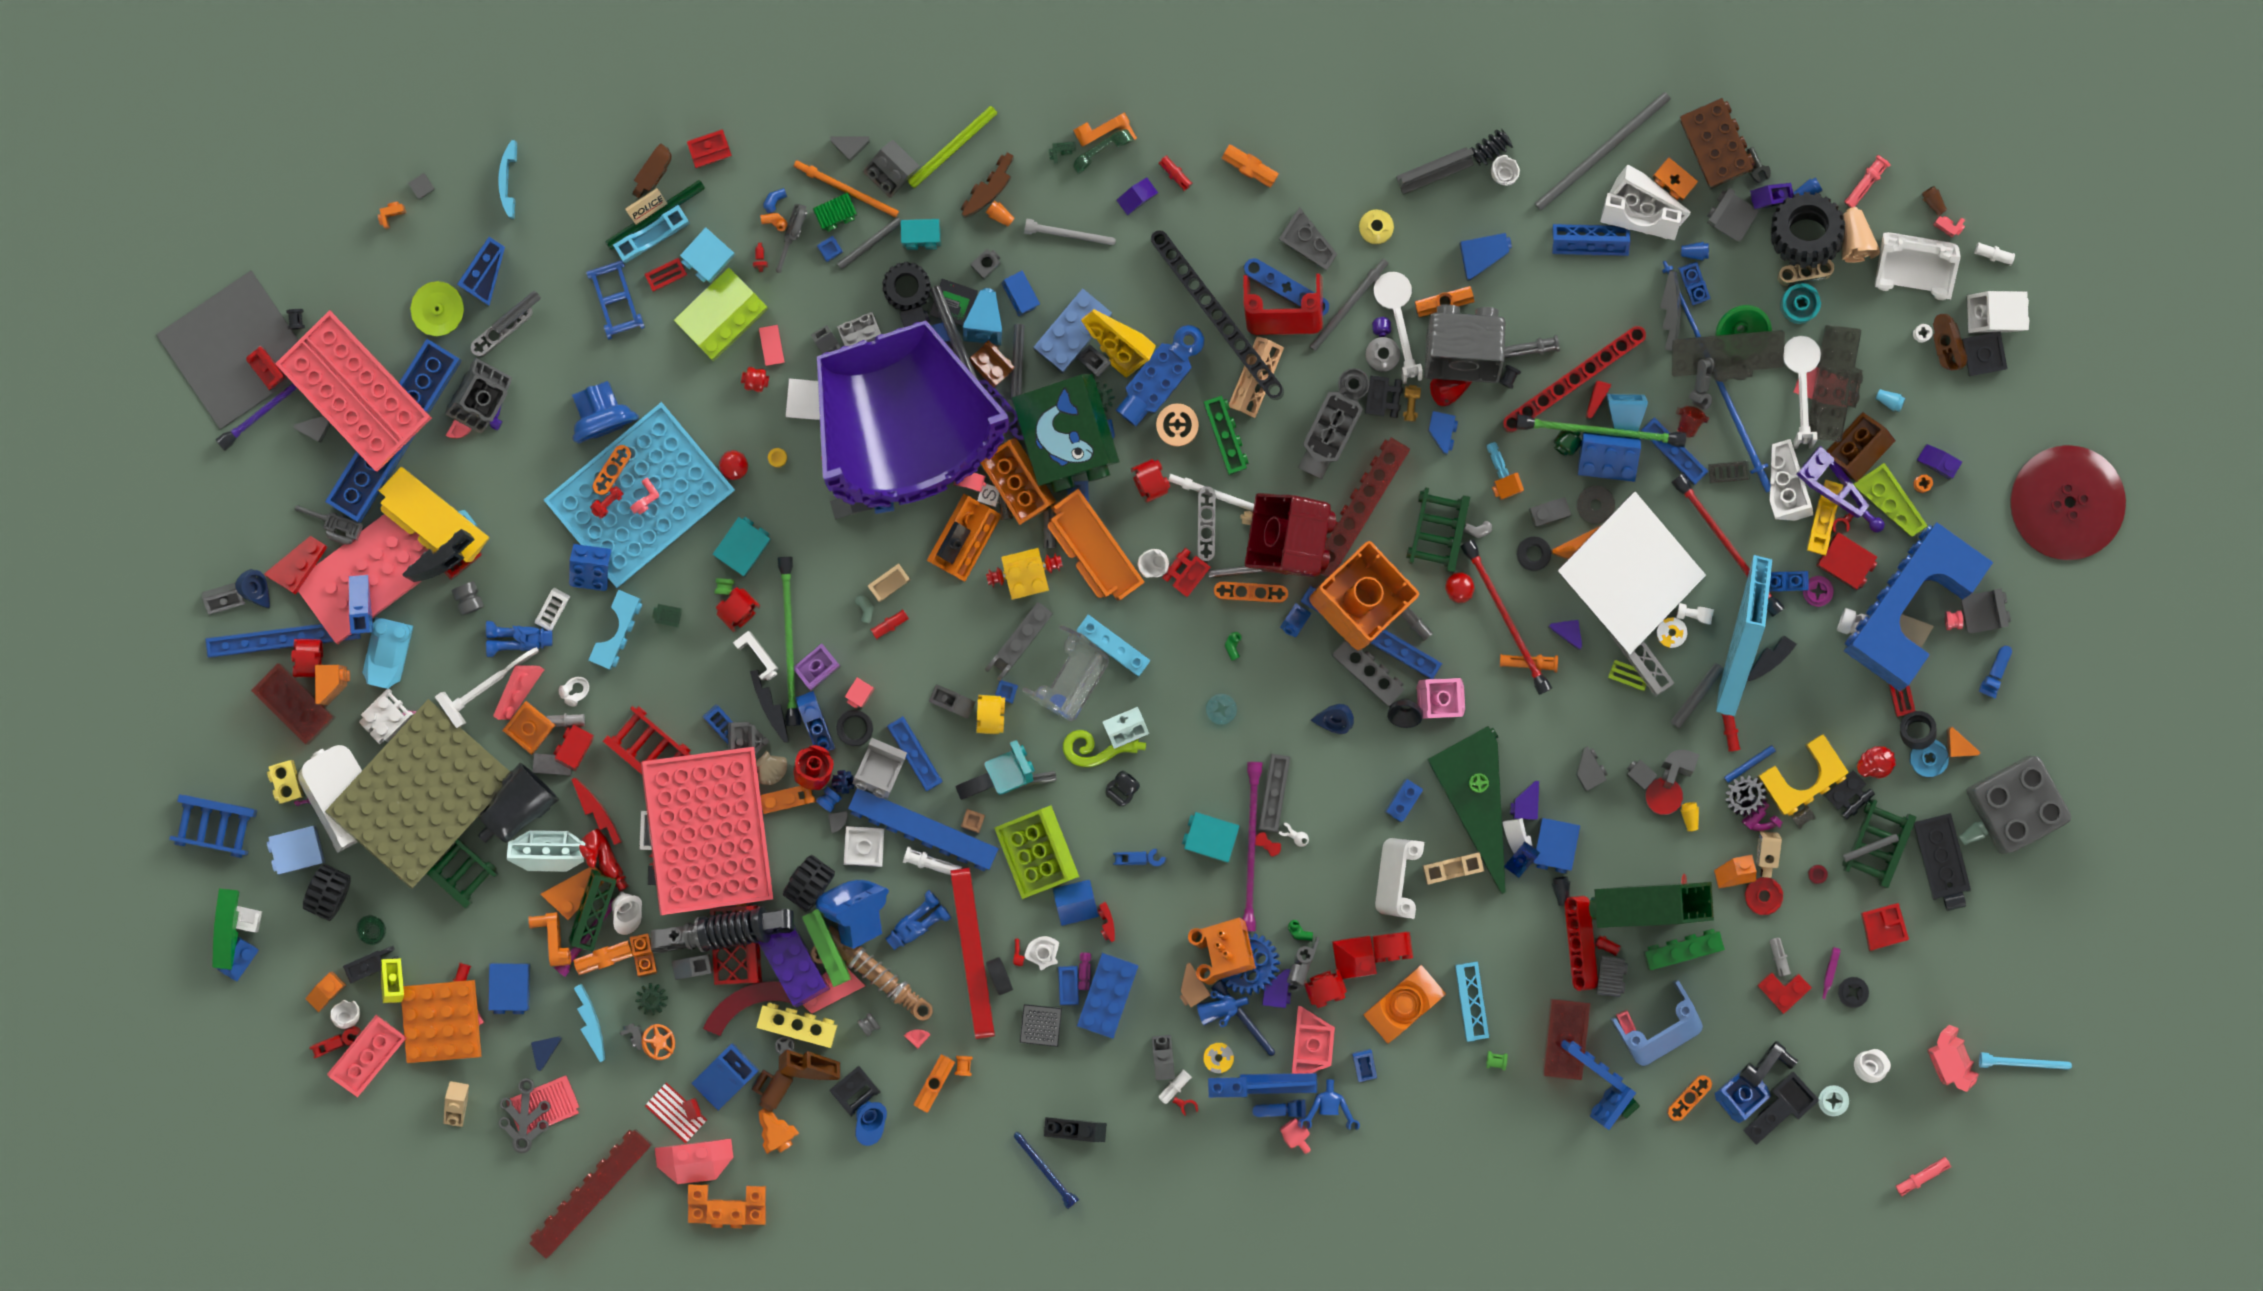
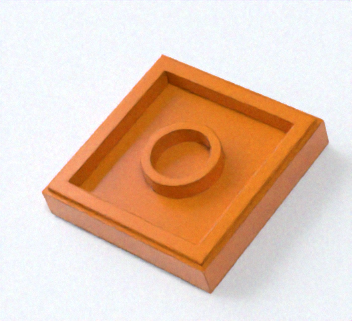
M525 701L502 731L532 755L556 725Z

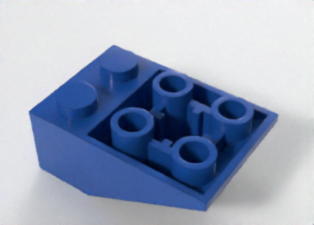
M732 1043L691 1084L719 1111L760 1070Z

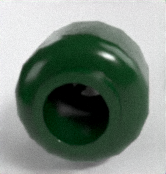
M1561 430L1554 439V449L1565 457L1567 455H1574L1581 446L1580 432Z

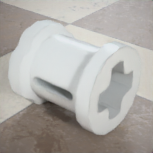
M1927 324L1917 326L1913 331V338L1919 343L1926 342L1932 336V328ZM1921 329L1923 330V332H1927V335H1925L1924 338L1922 335L1918 334V332H1920Z

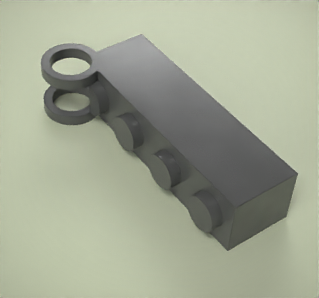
M1037 602L985 670L988 672L993 665L1002 671L997 678L998 681H1001L1049 621L1053 613Z

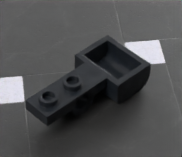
M1790 1072L1771 1089L1777 1099L1767 1106L1743 1130L1755 1145L1762 1141L1791 1113L1799 1120L1819 1101L1816 1095L1795 1072Z

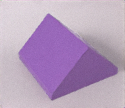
M821 643L794 666V671L812 691L841 665Z

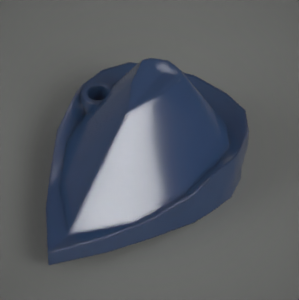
M253 569L243 572L235 583L237 592L250 602L270 608L268 585L264 574Z
M1335 704L1316 714L1310 721L1333 733L1346 734L1353 727L1354 716L1351 709L1345 704Z

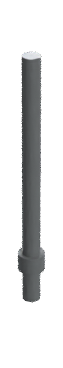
M1382 259L1374 270H1370L1365 281L1314 340L1310 348L1316 351L1370 285L1380 278V273L1389 264L1385 259Z

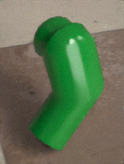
M1232 632L1225 642V648L1231 661L1240 657L1236 649L1239 641L1242 639L1239 632Z
M1297 920L1290 921L1288 930L1294 939L1312 942L1313 932L1303 931Z

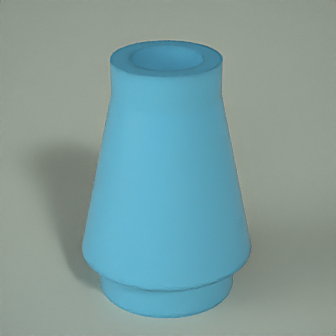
M1882 389L1879 390L1876 396V400L1893 412L1895 410L1900 412L1906 399L1902 397V394Z

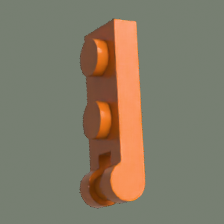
M802 786L760 795L763 814L816 802L812 791ZM804 791L805 799L800 800L798 792Z

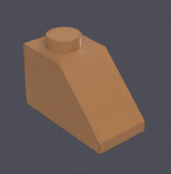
M1189 962L1186 964L1180 998L1185 1006L1189 1004L1190 1007H1193L1209 997L1210 993L1203 982L1197 978L1196 971Z

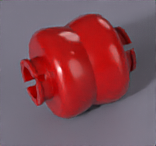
M748 367L746 372H742L741 384H744L745 390L762 392L764 387H768L769 376H766V370Z

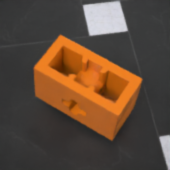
M1669 157L1653 175L1654 182L1662 189L1665 187L1670 191L1668 194L1674 199H1680L1681 201L1698 182ZM1677 177V183L1672 185L1670 183L1671 178Z

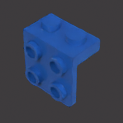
M573 544L569 564L570 586L606 591L608 588V567L612 549Z

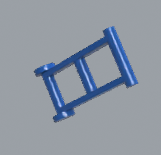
M623 260L586 272L588 279H593L607 322V325H604L608 340L612 339L613 334L640 326L641 329L645 328L641 314H636L622 271V268L625 267ZM618 269L624 291L603 298L596 276ZM627 298L634 320L612 327L606 305Z

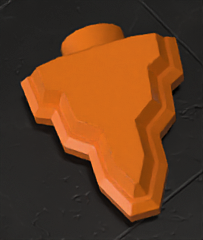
M764 1108L759 1111V1121L763 1127L761 1135L764 1139L763 1147L766 1154L776 1149L781 1153L793 1145L791 1139L799 1134L797 1129L793 1125L789 1126L785 1120L777 1119L773 1112Z

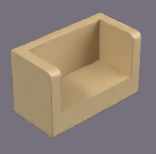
M898 563L869 584L868 587L877 600L881 602L909 582L910 578Z

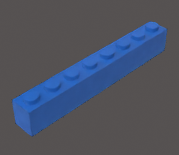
M858 788L848 808L852 810L851 814L861 818L864 815L869 818L868 822L877 826L880 823L887 825L886 829L897 833L899 830L905 833L903 836L912 841L915 838L922 840V845L931 849L933 846L940 848V853L950 856L951 853L957 855L956 860L966 864L968 861L975 863V868L984 872L986 868L990 870L999 850L995 846Z

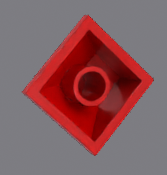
M1370 936L1332 941L1336 969L1340 970L1343 979L1377 974Z

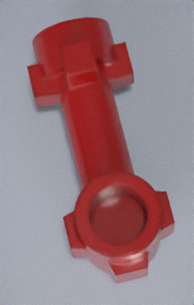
M618 486L612 487L609 490L611 494L602 502L596 500L590 506L591 512L600 519L605 517L609 512L606 508L614 500L620 501L624 493Z

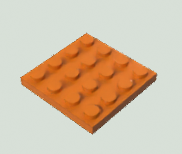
M475 980L403 986L404 997L401 1003L404 1036L406 1037L407 1063L482 1057Z

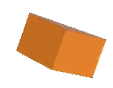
M1953 727L1947 729L1948 757L1978 756L1981 753Z

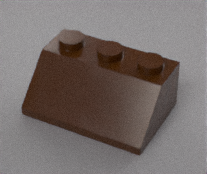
M1862 412L1828 448L1827 452L1834 458V462L1842 468L1848 477L1858 482L1896 440L1887 428Z

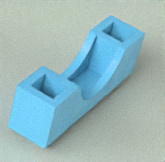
M677 205L661 215L659 219L646 228L628 235L613 246L623 262L627 263L686 227L690 222L680 206Z
M618 590L611 606L619 619L618 631L609 641L595 643L589 661L612 670V667L616 668L620 659L618 653L620 649L623 650L628 640L625 638L628 631L631 632L634 627L635 621L632 620L635 613L639 614L643 604L640 603V598Z

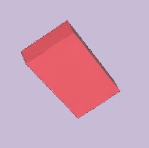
M778 325L759 328L765 365L771 366L785 363Z

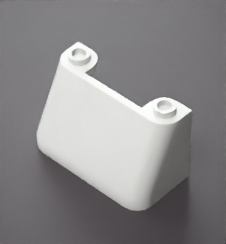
M1889 232L1884 233L1875 287L1882 291H1889L1894 285L1931 291L1935 299L1951 300L1961 257L1959 247L1950 242Z
M1389 838L1384 842L1375 907L1379 913L1415 919L1416 905L1411 899L1403 898L1402 891L1406 860L1420 858L1423 854L1424 842Z

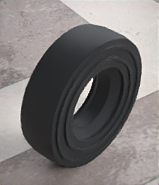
M1528 537L1517 548L1518 562L1527 570H1541L1547 566L1551 559V548L1540 537ZM1531 546H1536L1541 550V558L1537 561H1531L1527 557V550Z

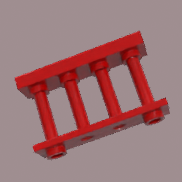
M632 706L630 708L635 714L616 736L613 735L611 738L607 735L603 740L607 746L641 774V762L635 758L637 756L636 753L654 731H657L664 739L645 761L656 760L669 743L679 750L673 757L691 755L689 753L691 749L683 743L679 745L645 716L647 712L640 706L637 708ZM641 718L649 727L631 748L624 749L621 746L623 738Z

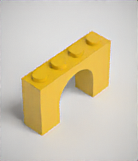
M1824 734L1819 735L1805 745L1815 759L1819 769L1817 781L1809 789L1801 791L1790 787L1776 766H1772L1757 776L1760 782L1764 784L1766 791L1782 815L1788 814L1790 816L1798 811L1797 807L1802 803L1804 805L1809 804L1814 800V795L1817 793L1822 795L1831 789L1829 787L1834 782L1839 784L1846 779L1845 775L1849 772Z

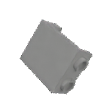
M871 738L852 784L860 790L873 792L879 798L885 797L888 799L906 759L907 752Z

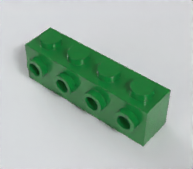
M1221 395L1204 401L1203 404L1228 476L1246 470V465L1249 462L1246 453L1242 454L1240 447L1243 445L1240 436L1235 435V421L1233 417L1229 418L1227 411L1230 410L1227 399L1223 400Z
M1709 929L1703 931L1704 935L1696 937V934L1685 936L1683 941L1678 942L1677 939L1666 941L1665 946L1659 947V944L1648 946V950L1643 951L1648 970L1662 968L1725 950L1720 931Z

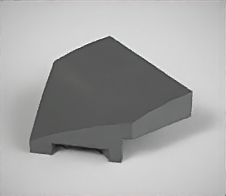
M728 722V750L754 747L756 755L769 742L749 722Z

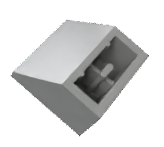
M873 312L837 326L844 346H850L862 340L872 342L876 336L881 334Z

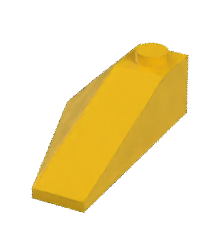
M1095 309L1081 319L1090 335L1097 339L1101 345V351L1106 352L1110 358L1111 365L1124 377L1127 378L1150 360L1156 345L1142 333Z

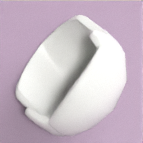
M1507 155L1497 157L1492 163L1491 176L1498 184L1508 186L1514 184L1518 179L1520 169L1516 160L1509 158Z
M1150 549L1139 557L1137 565L1144 577L1158 578L1168 571L1169 561L1167 555L1161 550Z
M343 1000L332 1008L331 1021L338 1028H351L359 1021L360 1009L355 1001L348 1002Z

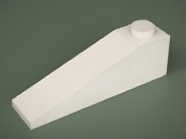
M1791 439L1772 444L1770 504L1775 519L1796 521L1813 516V508L1804 481L1796 475L1800 467Z

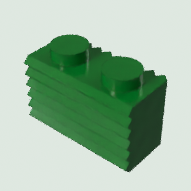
M848 193L813 208L822 231L827 230V232L837 229V224L842 222L844 224L853 222L855 220L854 217L858 216Z

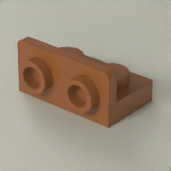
M989 340L969 358L971 365L993 388L1001 383L1014 369L1012 362L1004 357L998 347Z

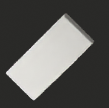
M1523 818L1502 822L1508 843L1516 857L1533 855L1534 850L1531 837L1526 836Z

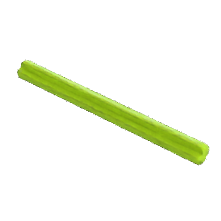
M989 106L909 178V185L912 188H916L995 117L997 111L992 106Z

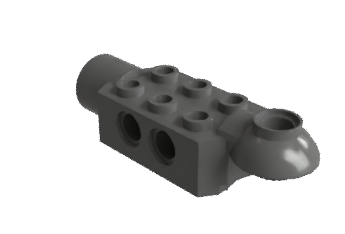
M1352 368L1344 371L1338 381L1339 392H1328L1303 443L1306 452L1298 466L1299 469L1322 479L1330 462L1338 461L1363 410L1357 400L1365 396L1369 390V378L1362 370ZM1351 379L1359 381V387L1355 390L1348 386V382Z

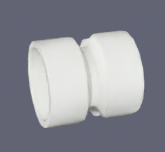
M1845 608L1837 631L1844 634L1852 633L1853 635L1854 632H1857L1855 629L1857 624L1867 615L1862 613L1856 615V611Z

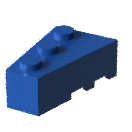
M488 237L457 283L458 286L488 306L491 302L505 247L491 237Z

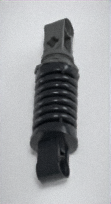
M761 906L751 911L745 910L744 912H731L730 914H718L717 916L711 915L709 918L706 916L696 917L694 924L685 923L684 926L652 930L651 951L654 953H664L684 948L693 950L698 947L703 953L708 952L710 949L716 950L723 949L724 947L756 944L759 941L768 943L773 934L791 933L794 931V911L782 909L768 913Z

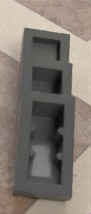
M1669 271L1660 308L1667 310L1662 329L1670 330L1665 349L1676 351L1681 318L1680 288L1677 272Z

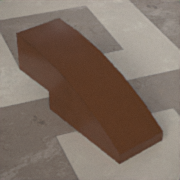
M786 1049L779 1056V1073L804 1079L839 1080L840 1062L809 1051L805 1054H800Z

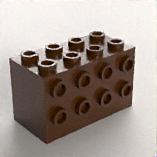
M1723 98L1680 116L1681 125L1710 190L1752 172V166L1755 164L1751 153L1747 154L1745 148H1747L1746 141L1743 136L1739 137L1737 132L1740 129L1735 118L1731 119V107L1728 101L1724 102Z

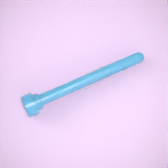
M1981 1052L1979 1055L1980 1068H1988L1992 1065L2053 1069L2072 1068L2070 1062L1993 1057V1055Z

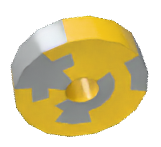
M1213 1043L1206 1048L1203 1061L1210 1071L1223 1073L1231 1068L1234 1062V1055L1228 1045ZM1217 1054L1222 1056L1221 1061L1215 1060Z

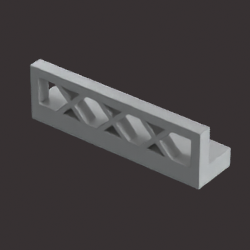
M1610 635L1655 697L1674 684V681L1644 641L1640 644L1644 649L1643 657L1638 656L1635 651L1629 655L1614 636ZM1645 660L1654 662V672L1647 669L1644 665ZM1656 675L1664 676L1668 683L1661 687L1656 681Z

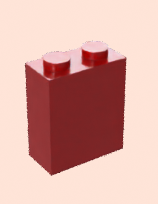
M1838 532L1828 545L1826 556L1822 555L1816 566L1850 588L1857 590L1858 587L1862 588L1866 583L1867 578L1865 576L1868 571L1872 572L1876 567L1877 562L1875 560L1877 556Z

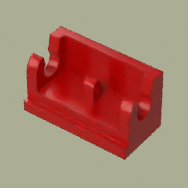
M259 346L246 357V361L269 390L287 378L263 347Z

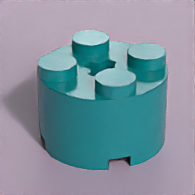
M1805 283L1791 286L1784 292L1780 300L1781 313L1787 320L1796 324L1810 321L1818 314L1821 308L1819 293L1813 286ZM1803 300L1802 304L1805 305V307L1802 306L1801 308H1799L1798 303L1796 301Z

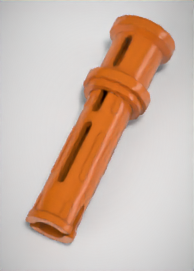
M1500 654V667L1530 668L1523 658L1524 656ZM1539 654L1537 657H1532V661H1534L1533 663H1535L1538 671L1552 670L1554 673H1557L1558 655H1555V657H1544L1542 654Z

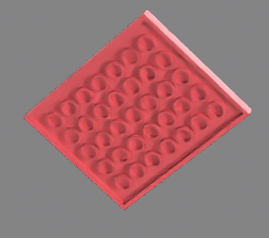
M754 747L642 761L641 769L660 915L772 900L773 892Z

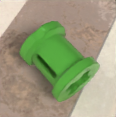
M1488 1051L1486 1068L1496 1067L1502 1068L1505 1071L1508 1054H1492L1491 1051Z

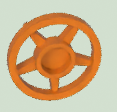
M661 1024L649 1026L642 1035L644 1052L654 1060H664L671 1056L675 1048L673 1032ZM653 1028L654 1036L651 1039H646L648 1032ZM657 1028L663 1029L667 1034L661 1035ZM668 1037H670L671 1041L670 1048L666 1044V1039ZM646 1043H650L651 1047L655 1049L654 1055L648 1050ZM664 1049L668 1052L663 1057L657 1056L659 1050Z

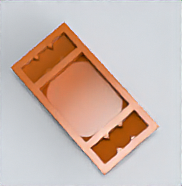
M1420 965L1366 1011L1363 1016L1389 1044L1434 1006L1446 993L1424 967Z

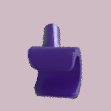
M501 406L493 421H490L491 428L499 430L503 422L498 419Z

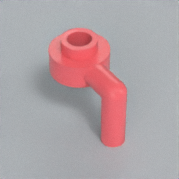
M648 477L641 482L649 492V495L638 500L630 507L634 514L638 513L641 515L649 509L648 505L659 497V493Z

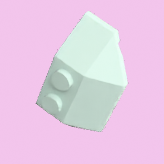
M530 830L515 840L508 842L507 860L527 871L567 872L584 862L579 845L585 846V843L569 831Z

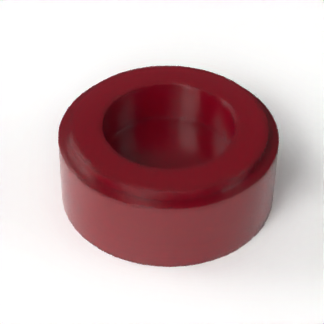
M1814 865L1808 871L1809 880L1815 884L1825 882L1828 877V872L1822 865Z

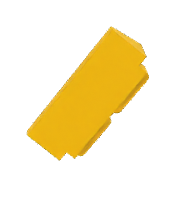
M400 467L379 490L385 496L381 502V511L407 533L414 534L417 532L419 534L418 541L428 550L431 549L436 552L441 545L453 537L454 533L463 529L472 534L475 539L461 552L465 557L464 561L472 562L490 539L488 535L403 467Z

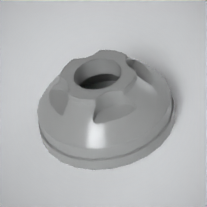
M1379 337L1372 340L1366 349L1367 363L1372 369L1379 372L1392 370L1400 360V349L1397 343L1387 337ZM1386 348L1389 351L1388 358L1381 359L1378 356V350Z

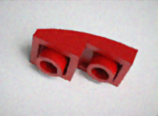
M1105 901L1099 905L1101 909L1097 910L1101 918L1108 921L1102 925L1103 930H1101V933L1106 941L1110 939L1113 942L1115 941L1114 922Z

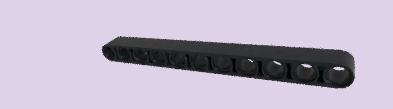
M1161 230L1155 231L1151 236V242L1268 397L1272 400L1281 399L1284 395L1283 386L1168 235ZM1164 236L1165 242L1161 245L1156 244L1157 237ZM1170 251H1175L1177 253L1176 257L1172 260L1167 259V254ZM1187 266V273L1184 275L1179 274V268ZM1193 281H1198L1199 287L1195 290L1190 289V284ZM1204 296L1211 297V301L1207 305L1201 303ZM1221 311L1222 317L1218 320L1213 319V313ZM1227 326L1234 327V331L1230 335L1224 334V329ZM1239 341L1245 342V347L1242 350L1236 349V343ZM1250 356L1257 357V361L1253 365L1247 364V359ZM1262 371L1268 372V377L1265 380H1260L1258 377ZM1273 386L1280 388L1277 395L1270 394V389Z

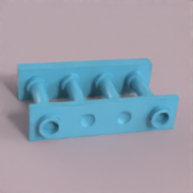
M1090 615L1086 616L1077 629L1078 633L1138 677L1150 662L1147 657Z

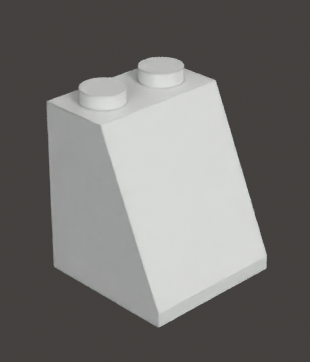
M1987 291L1967 295L1968 332L1996 333L2029 330V300L2027 292Z

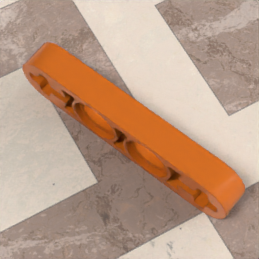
M1219 582L1214 587L1215 596L1218 599L1281 603L1288 598V590L1282 585ZM1221 585H1224L1225 589H1231L1230 585H1234V597H1229L1230 593L1227 592L1224 593V596H1220V592H1217V589ZM1239 586L1245 587L1247 589L1246 596H1237L1236 589ZM1262 587L1266 590L1264 598L1256 597L1255 590ZM1268 588H1273L1271 592H1277L1278 589H1282L1285 596H1282L1279 600L1276 595H1271L1272 599H1268Z

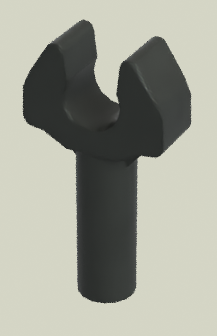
M1754 147L1747 149L1748 154L1751 153L1755 162L1754 171L1751 173L1752 178L1760 183L1761 179L1758 172L1763 171L1766 178L1769 179L1771 174L1770 167L1761 164Z

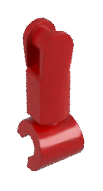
M353 1026L346 1029L342 1035L338 1034L310 1046L309 1049H312L314 1053L313 1058H318L345 1046V1044L351 1046L355 1039L350 1038L349 1034L356 1036L361 1030L359 1027ZM321 1045H324L325 1048L323 1052L319 1048Z

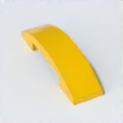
M1825 480L1823 484L1824 487L1836 495L1843 488L1842 484ZM1821 494L1811 527L1807 551L1826 556L1838 505Z

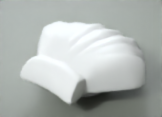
M1048 936L1038 937L1028 944L1025 958L1038 964L1040 970L1057 964L1058 962L1055 957L1059 942Z

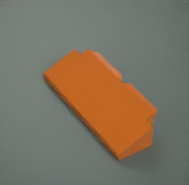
M1076 489L1051 506L1056 515L1049 519L1048 529L1069 558H1077V570L1098 598L1107 597L1112 593L1116 600H1121L1145 583L1079 489Z

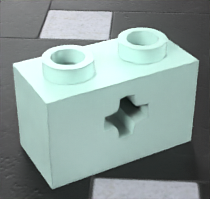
M1138 707L1103 721L1114 749L1149 734Z

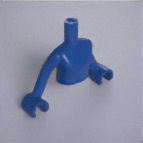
M1327 1079L1326 1092L1316 1095L1309 1114L1306 1118H1301L1298 1121V1126L1302 1129L1303 1122L1306 1121L1307 1128H1311V1120L1318 1108L1321 1115H1339V1104L1348 1120L1346 1123L1347 1129L1350 1130L1351 1124L1354 1122L1355 1130H1358L1360 1123L1353 1119L1343 1096L1334 1092V1080Z

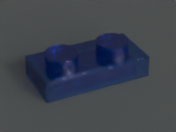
M1524 841L1504 867L1520 878L1540 852Z

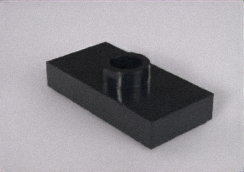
M954 522L937 556L953 564L971 530Z

